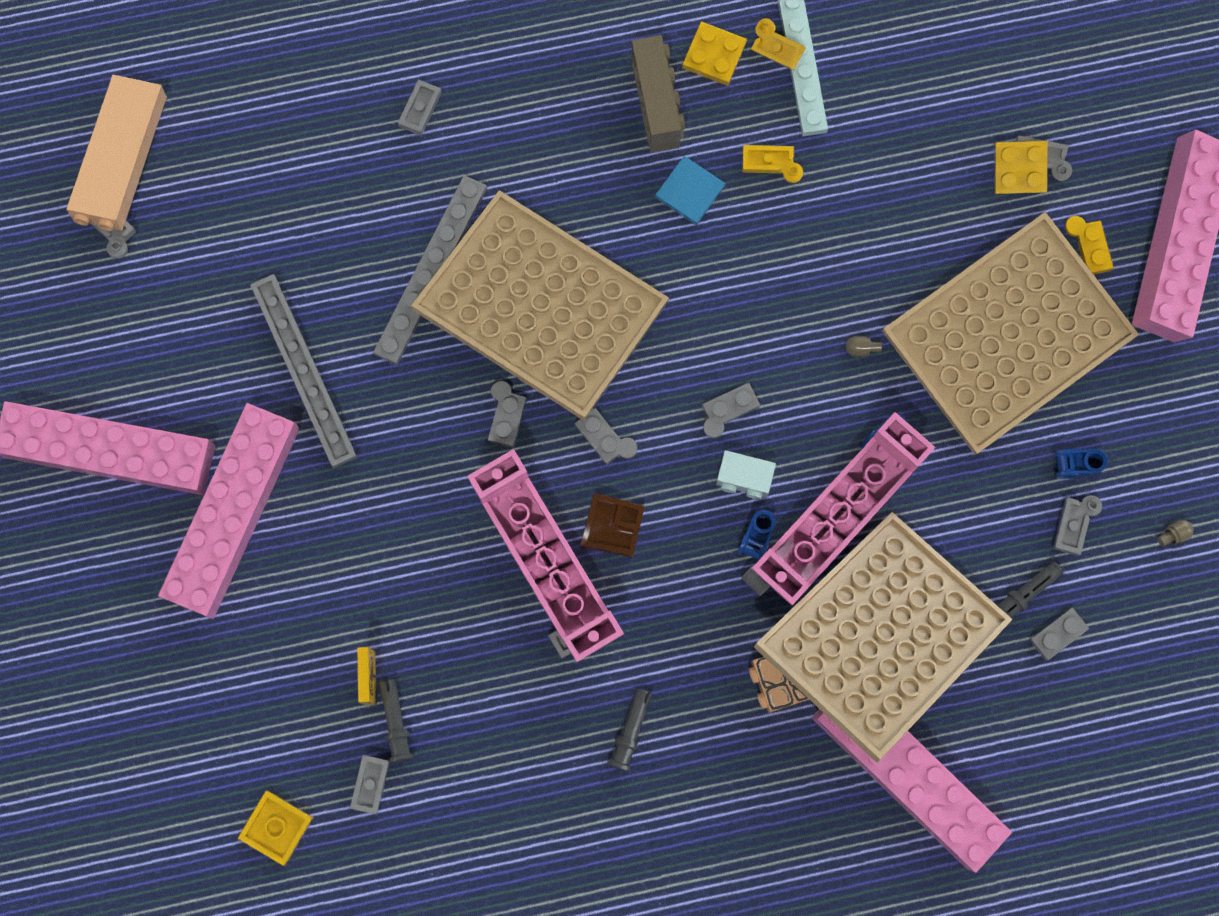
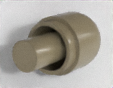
M853 336L847 340L845 347L847 353L851 356L866 357L870 356V352H882V342H870L871 338H867V336Z
M1178 520L1165 529V534L1157 538L1161 546L1169 543L1173 545L1180 544L1192 537L1194 528L1189 521Z

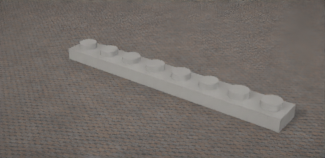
M465 175L463 176L373 352L374 355L398 365L422 318L421 315L411 309V305L463 238L487 190V185Z
M272 274L250 284L332 467L336 468L356 459L357 455L275 275Z

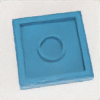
M684 156L656 193L655 198L697 226L724 189L726 183Z

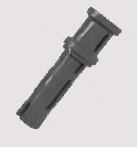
M1051 562L1019 590L1007 593V598L997 606L1010 618L1019 611L1024 612L1028 607L1027 603L1064 574L1063 570L1056 562Z
M388 680V683L382 681L379 683V686L381 688L388 726V733H386L385 739L389 741L391 758L389 761L390 763H398L411 760L414 757L409 751L407 737L410 735L407 729H404L396 680Z
M636 688L623 731L615 739L616 747L612 759L608 760L607 765L630 772L629 763L634 750L638 748L636 740L652 693Z

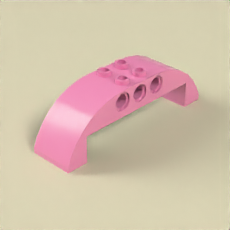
M894 412L876 432L874 437L790 529L752 567V570L789 604L793 605L936 447Z
M515 450L507 452L468 475L467 477L493 524L576 662L624 635L613 614L606 608L530 481L527 470Z

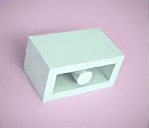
M725 450L716 485L721 486V490L725 492L736 493V490L746 492V496L758 500H761L762 497L767 498L776 463Z

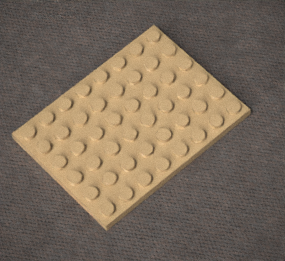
M499 190L413 302L411 309L584 421L668 303L669 297Z
M1046 212L882 330L974 455L981 452L1139 335Z
M892 512L755 644L754 648L878 763L1012 619Z

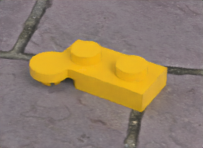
M770 19L760 20L756 25V34L760 38L755 40L751 50L794 71L806 48L795 41L775 33V24Z
M743 145L742 173H783V177L787 182L797 183L803 176V168L798 163L793 162L794 146Z
M1070 217L1065 223V230L1069 235L1078 237L1079 251L1086 266L1093 275L1112 271L1114 267L1101 221L1086 223L1082 217Z

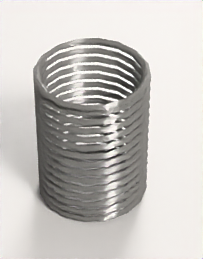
M752 567L741 577L759 596L770 587L760 576L756 575Z

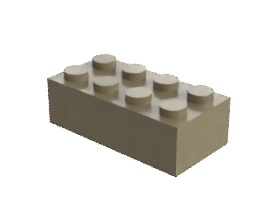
M662 35L632 40L631 63L650 153L680 148V140L684 139L683 129H685L683 114H679L680 98L678 90L674 91V69L669 67L668 43L663 44Z

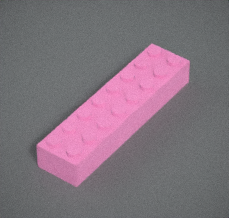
M1193 130L1177 137L1132 321L1133 326L1172 342L1186 340L1194 336L1219 230V139L1201 131Z
M4 402L0 417V457L204 496L216 446L209 439Z
M246 403L159 592V597L214 620L300 430L295 422Z
M820 709L811 717L966 869L977 873L1012 833L908 731L876 763Z

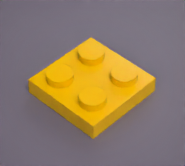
M701 21L683 62L682 69L729 86L746 46L747 39Z
M1048 141L995 142L994 194L1047 192Z

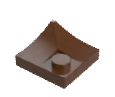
M594 493L579 547L632 558L645 506Z

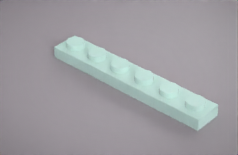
M777 0L784 37L806 48L795 70L790 69L802 136L827 133L828 125L804 0Z

